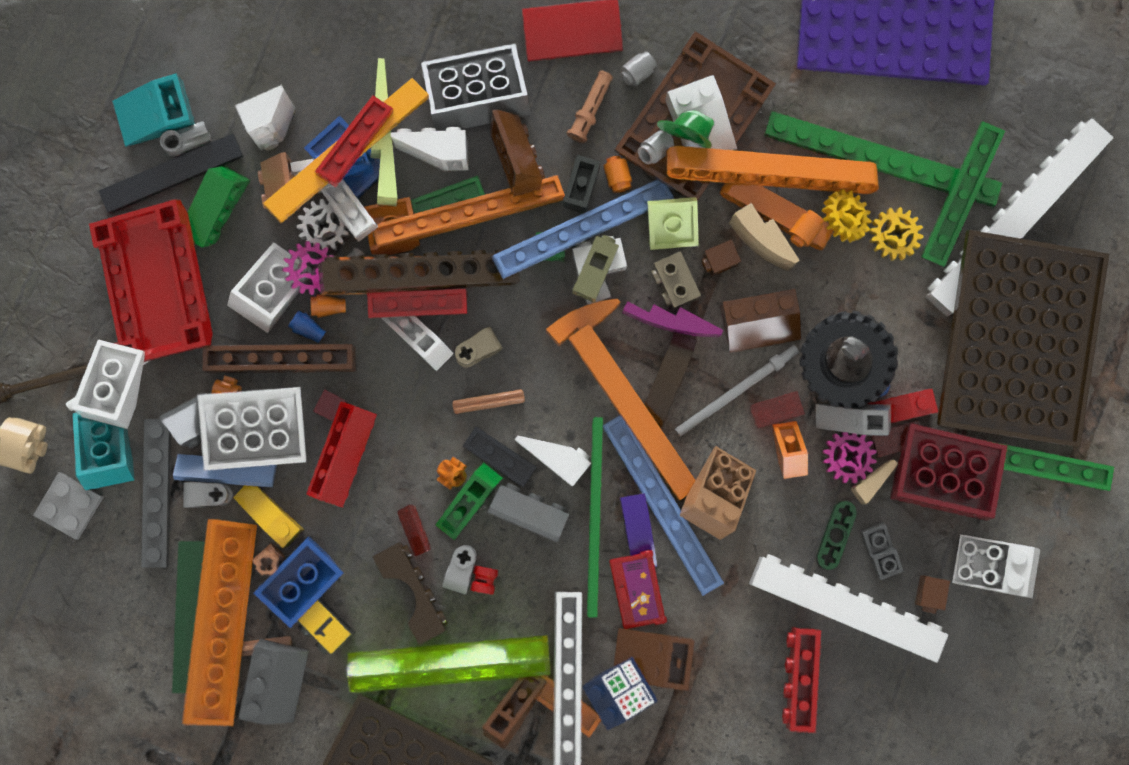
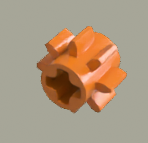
M224 375L223 380L217 379L215 381L211 394L242 392V387L237 385L238 380Z
M452 457L451 460H443L437 468V474L439 475L437 481L450 490L453 486L459 487L466 480L467 474L464 470L467 466L455 457Z

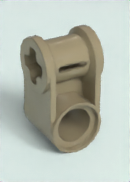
M487 327L457 346L455 349L456 361L460 366L469 368L495 355L503 347L492 328ZM462 351L472 352L470 354L471 359L461 358Z

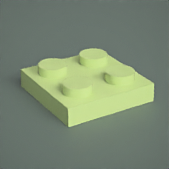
M696 197L647 201L650 250L699 246Z

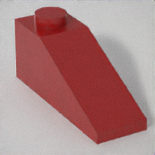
M932 388L868 403L891 405V423L938 412Z

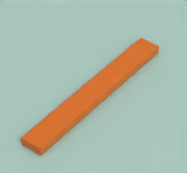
M558 175L543 179L540 190L513 197L510 188L378 223V228L372 233L379 251L559 202L564 199L565 194Z
M587 324L568 337L569 341L678 500L683 499L688 495L695 482V478L590 324Z

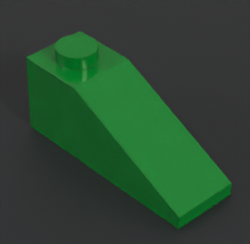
M483 463L472 474L435 526L455 540L503 477Z

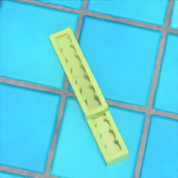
M378 58L375 97L384 102L388 98L385 61ZM390 131L371 147V158L380 159L377 205L397 206L395 166Z

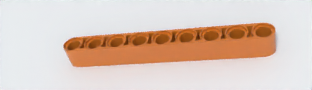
M673 146L666 151L667 175L675 179L839 192L844 189L846 193L851 190L856 194H871L879 189L877 166L872 162L687 146Z

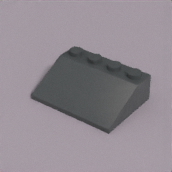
M515 44L421 62L436 131H446L448 127L464 129L491 123L493 110L505 111L519 115V117L531 115L528 94Z

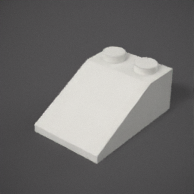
M714 75L667 92L665 101L673 121L686 111L695 110L714 120V126L708 139L712 144L710 149L737 150L724 101ZM681 139L683 146L704 148L691 141Z
M273 242L230 292L227 306L268 333L299 293L300 286L292 289L290 286L293 281H285L284 279L289 273L282 271V268L288 267V263L284 262L283 258L290 259L291 255ZM297 258L294 262L293 270L298 267L300 260ZM307 266V268L304 269V271H302H307L311 274L313 273L312 268H310L309 266ZM303 277L301 279L299 278L298 280L301 283L305 284L308 278Z
M98 340L71 409L84 418L128 429L137 404L145 352Z

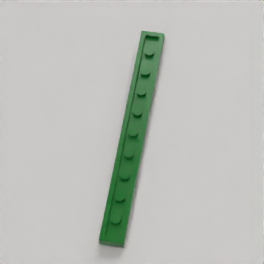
M773 111L770 114L764 133L766 137L836 159L872 162L876 164L878 172L946 193L950 192L960 170ZM985 177L974 201L991 207L996 206L1002 182Z

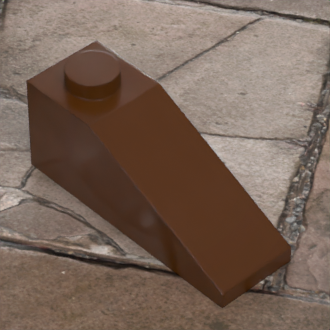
M526 667L483 725L484 736L502 749H505L521 727L545 687L547 680Z

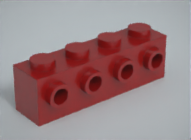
M340 402L306 495L343 508L352 481L357 473L362 454L365 451L370 432L374 427L377 414L348 403Z
M791 627V633H787L786 641L787 648H790V658H786L785 672L789 673L788 683L784 684V698H787V708H783L782 723L786 724V728L790 731L815 733L821 630Z

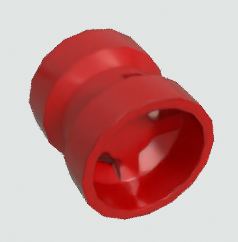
M474 565L473 573L475 578L471 582L470 590L494 595V579L497 578L499 570Z

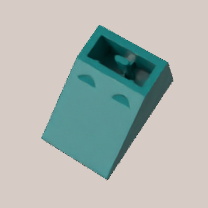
M177 73L152 80L113 100L125 147L159 138L168 130L178 131L195 124L184 83Z

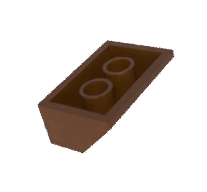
M493 110L490 136L513 197L540 190L542 180L545 179L544 170L541 165H537L535 159L537 158L536 149L533 144H529V132L526 124H522L519 115L501 110Z
M795 289L726 301L720 305L729 353L801 340L800 309Z

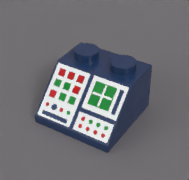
M633 657L594 676L582 686L607 731L628 721L658 701Z

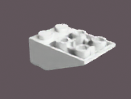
M448 127L446 131H436L435 128H423L421 132H412L411 129H398L396 133H391L395 148L443 171L469 170L466 132L459 127Z
M960 534L952 583L1033 598L1040 549Z

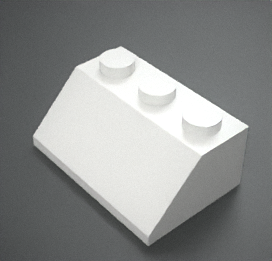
M282 85L235 105L247 133L260 150L274 149L279 145V142L284 140L295 112V107Z

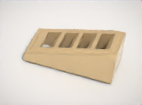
M895 460L886 461L867 475L866 479L859 481L851 487V491L861 504H867L898 465Z

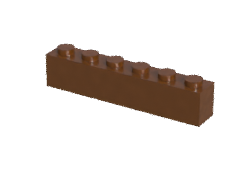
M353 344L203 347V371L207 373L356 372V347Z

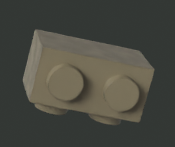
M681 251L653 264L651 275L656 285L660 283L664 291L661 293V297L666 307L670 306L673 311L700 298L701 294Z

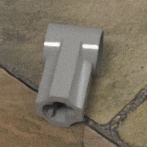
M204 121L178 131L168 130L160 138L161 146L166 154L172 158L212 142ZM172 140L179 141L177 147L168 148V144Z

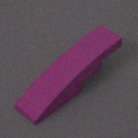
M627 301L622 311L623 314L644 324L680 334L719 338L724 331L681 307L675 316L656 305H653L651 311L647 312Z

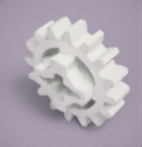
M321 199L320 205H316L312 201V208L310 210L306 207L303 208L306 213L305 216H298L299 220L303 222L297 225V229L303 231L299 237L301 240L307 239L306 241H310L311 245L318 242L320 247H332L336 251L337 243L345 244L342 239L343 236H350L349 232L345 230L348 227L330 203L326 205L324 199ZM322 211L321 214H319V215H317V216L314 217V215H315L316 213ZM334 214L338 217L340 226L334 224ZM327 222L329 227L321 230L319 225H324ZM308 226L315 230L314 239L309 234ZM335 236L333 239L326 241L327 238Z

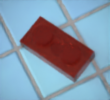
M798 391L750 405L757 429L805 414Z

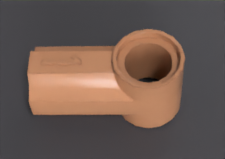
M270 543L253 559V562L257 566L256 570L261 575L265 574L268 576L278 569L279 565L286 560V557L273 543Z

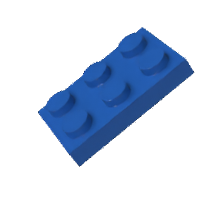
M339 116L306 145L304 149L314 159L315 156L321 155L338 141L349 125ZM371 148L366 151L370 168L343 178L357 199L379 180L380 159L371 158Z

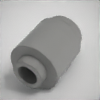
M646 51L643 54L639 53L621 67V78L627 85L636 87L654 73V69L657 67L656 61Z
M660 130L646 139L638 148L640 159L645 164L657 163L666 156L667 149L674 146L672 136Z

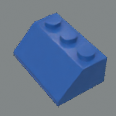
M308 536L254 594L291 628L344 572L328 553Z

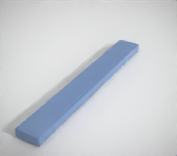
M655 180L493 255L492 259L502 279L507 278L648 212L647 201L674 199L668 186L659 180Z
M619 415L604 424L603 429L640 492L642 494L645 493L649 507L702 596L724 584L686 519L679 516L681 513L679 506L651 459L623 418Z

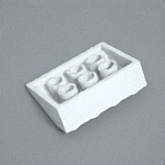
M300 387L198 395L204 470L306 462Z

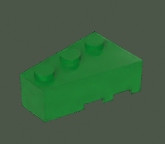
M227 166L209 168L187 212L195 244L204 248L214 245L218 241L222 227L251 181L250 179Z

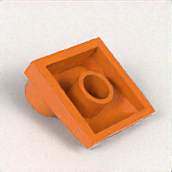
M410 197L397 199V206L374 204L364 207L376 224L414 214ZM371 232L368 235L372 255L397 254L413 250L416 246L420 245L419 240L378 251L373 233Z

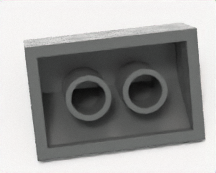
M507 483L506 487L500 485L489 508V513L558 542L569 514L565 513L566 507L554 502L551 506L542 503L544 498L531 492L529 496H525L519 493L521 488Z
M260 639L253 649L239 719L259 724L293 723L309 650Z

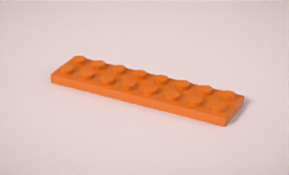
M208 519L183 724L233 726L257 525Z

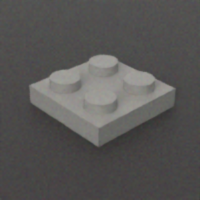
M58 472L33 516L75 540H79L104 496L91 489L85 491L81 483L62 472Z

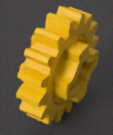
M844 189L839 192L836 191L824 201L826 207L822 209V212L826 214V217L823 220L829 223L827 230H834V237L840 235L842 242L848 239L849 243L864 237L865 233L870 230L867 225L872 223V220L867 218V215L871 212L865 210L866 202L861 203L859 201L860 195L853 197V191L850 190L846 193Z
M901 207L895 213L892 208H889L887 215L881 212L878 215L879 219L872 221L876 228L869 230V233L874 235L869 241L870 243L877 244L874 251L880 249L883 251L881 254L882 258L889 254L890 261L895 260L897 255L900 260H904L906 254L911 256L914 254L913 249L920 248L921 245L917 241L923 239V235L918 234V231L923 226H916L915 222L919 218H910V210L903 214ZM887 221V229L886 231L881 233V228L883 224ZM893 231L895 233H903L900 237L889 235ZM911 236L910 243L906 247V238Z

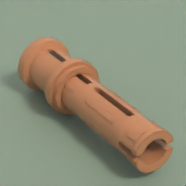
M599 71L582 110L576 112V120L572 128L566 133L568 137L579 143L587 142L586 136L591 125H595V114L613 79L612 75L605 71Z

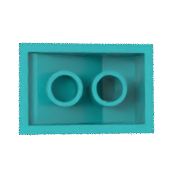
M73 413L76 477L85 491L134 481L133 457L128 430L87 419L78 413Z

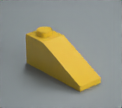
M244 485L233 497L282 548H288L304 531V528L259 486Z

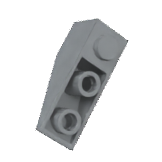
M816 404V428L861 435H889L891 430V405L867 404L860 408L854 406L852 409H844L842 405L833 407L830 404Z

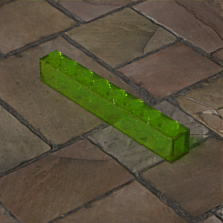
M547 635L348 653L347 679L350 693L551 675Z

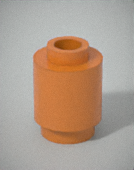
M619 155L606 159L607 163L603 165L608 186L612 188L613 193H621L631 189L632 178L627 160L625 158L621 159Z
M808 210L806 214L803 213L789 231L790 241L799 248H802V246L809 247L822 230L824 220L811 210Z

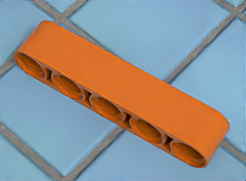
M724 183L719 192L723 198L741 208L752 203L762 220L768 222L774 219L779 229L789 234V231L801 215L807 213L806 210L759 185ZM824 221L822 230L809 246L820 251L824 250L834 232L833 229L827 230L829 223Z

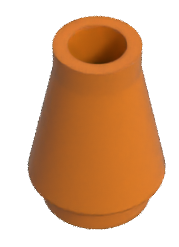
M319 294L310 297L311 316L321 318L338 313H346L345 298Z

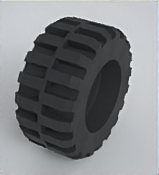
M846 311L839 312L836 315L825 318L806 336V341L802 344L800 351L802 352V357L799 359V365L803 367L801 375L803 380L807 379L809 383L807 387L811 393L815 391L819 395L817 398L822 402L827 400L831 402L830 406L838 407L842 405L844 409H852L854 406L860 408L878 399L893 381L896 369L898 368V348L894 345L892 333L886 331V326L882 322L878 323L875 321V317L869 314L867 316L862 315L858 311H853L852 313H847ZM842 337H853L867 346L872 355V367L866 377L856 382H847L839 379L831 372L827 364L826 354L829 346L835 340Z

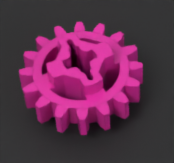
M305 241V247L297 243L296 251L288 250V253L291 255L290 259L283 258V261L288 263V267L282 268V271L289 273L284 279L285 281H293L290 286L292 289L300 286L299 293L303 294L306 289H308L310 295H314V289L320 292L318 265L321 261H324V258L334 256L326 255L328 252L327 247L320 250V243L318 242L313 247H311L310 241ZM307 252H316L321 257L312 259ZM298 257L300 260L298 267L293 270L294 262ZM307 262L310 264H316L315 267L312 268V274L307 271L302 272L304 271V269L307 268ZM307 277L312 284H303L298 279Z
M841 432V437L838 434L832 435L834 442L826 441L829 450H822V453L827 455V459L822 460V463L829 464L826 472L833 471L834 480L841 476L842 483H847L849 478L852 483H857V476L862 480L866 479L864 472L872 473L873 469L869 465L877 462L871 458V455L877 453L876 450H870L869 448L873 442H865L866 435L857 437V434L850 433L849 436L847 432ZM846 440L854 441V442L858 443L859 445L853 447V446H850V445L848 444V442H845V441H846ZM835 449H837L838 451L836 460H834ZM852 452L854 455L851 458L852 461H846L847 453ZM862 454H865V461L862 465L861 457ZM848 467L853 473H845L840 468Z

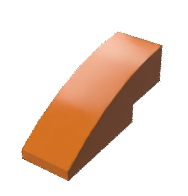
M611 299L583 306L558 319L546 329V333L560 346L568 337L587 324H590L592 329H594L619 307L621 302L618 299Z

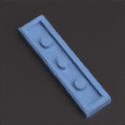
M178 454L173 478L174 480L273 488L277 464L204 470L203 456Z

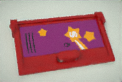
M653 550L610 559L609 563L623 629L667 623L653 561Z

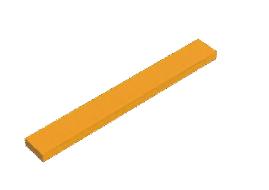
M413 78L384 101V103L393 108L394 112L362 154L429 99V94ZM336 142L264 202V206L280 223L285 221L328 184V182L315 174V170Z

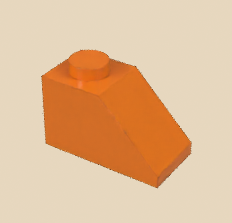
M797 421L774 424L773 434L778 463L783 478L808 475V452Z

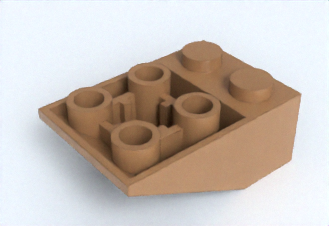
M715 446L690 489L679 516L716 538L723 539L736 530L756 470Z

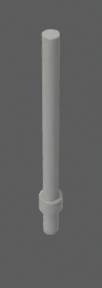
M793 345L779 356L777 354L768 360L769 363L675 428L677 434L681 437L774 370L779 371L785 366L784 363L799 353L797 347Z

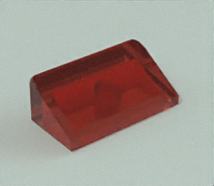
M410 504L398 510L397 514L413 554L418 556L431 551L432 547L415 505Z

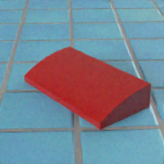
M597 0L522 9L528 61L623 51L618 0Z

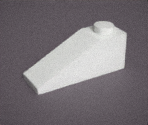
M417 317L382 318L436 371L454 354Z
M517 436L515 438L517 443L572 487L591 464L588 461L590 456L581 448L574 450L572 447Z

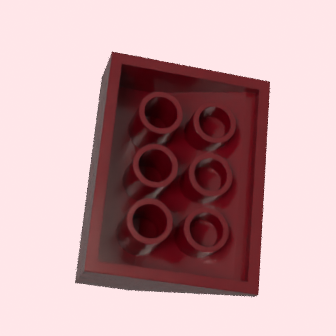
M909 424L894 475L890 499L984 521L994 519L1008 446Z

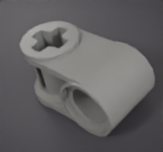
M205 482L183 483V508L225 506L233 499L232 489L225 484ZM223 492V497L217 498L215 493Z
M462 545L455 550L443 581V588L467 594L477 558L476 550L472 546ZM467 550L471 560L463 563L459 553Z

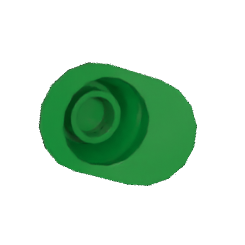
M695 110L686 111L674 122L661 120L657 123V126L662 131L672 136L691 141L704 148L712 147L708 139L714 126V120Z

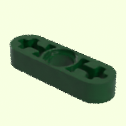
M841 501L833 507L816 554V562L822 569L832 570L838 566L857 515L856 507L851 502ZM848 506L847 511L851 512L850 516H845L842 522L847 523V527L833 524L834 520L840 521L842 514L838 512L839 508ZM834 528L840 529L843 533L842 540L837 543L830 539V532ZM826 542L831 546L839 547L838 551L832 550L831 557L834 558L833 563L828 562L827 566L825 565V560L822 559V555H827L830 550L829 547H825Z

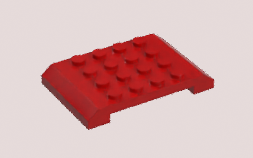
M181 200L167 201L90 223L89 228L93 247L99 248L118 340L117 343L113 344L144 351V362L211 345L212 327L189 217Z

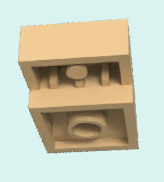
M752 203L734 213L729 224L744 243L763 259L786 271L791 270L800 261L774 219L764 224Z

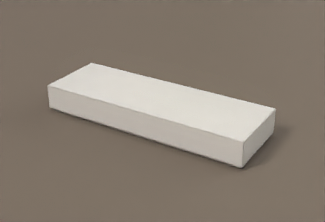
M343 179L336 188L328 183L321 189V192L358 242L378 228L377 224Z

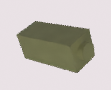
M606 235L595 237L572 294L593 303L596 302L619 248V245L615 244V239Z

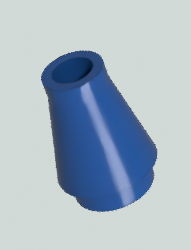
M298 311L288 325L293 333L313 340L316 343H319L326 333L306 312Z

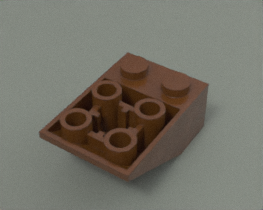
M618 628L613 666L633 657L649 685L688 691L695 640L688 637Z

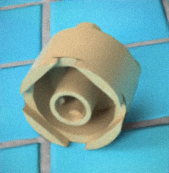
M7 418L0 427V465L32 474L39 456L43 457L47 451L48 444L44 442L46 427L19 418Z

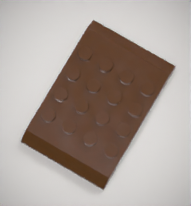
M695 31L634 124L628 129L615 148V152L683 197H696L698 202L711 183L710 181L671 178L667 175L666 156L657 163L645 164L638 155V148H640L641 143L661 130L657 126L658 121L674 122L665 101L667 92L714 75L724 101L735 143L737 144L776 83ZM672 136L674 146H683L680 138Z

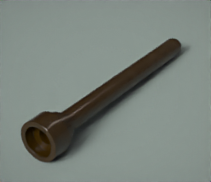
M88 365L15 385L5 384L4 382L0 383V404L10 401V398H13L15 394L82 377Z

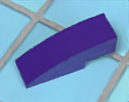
M645 493L620 498L630 555L640 554L641 551L653 550L654 566L657 567Z

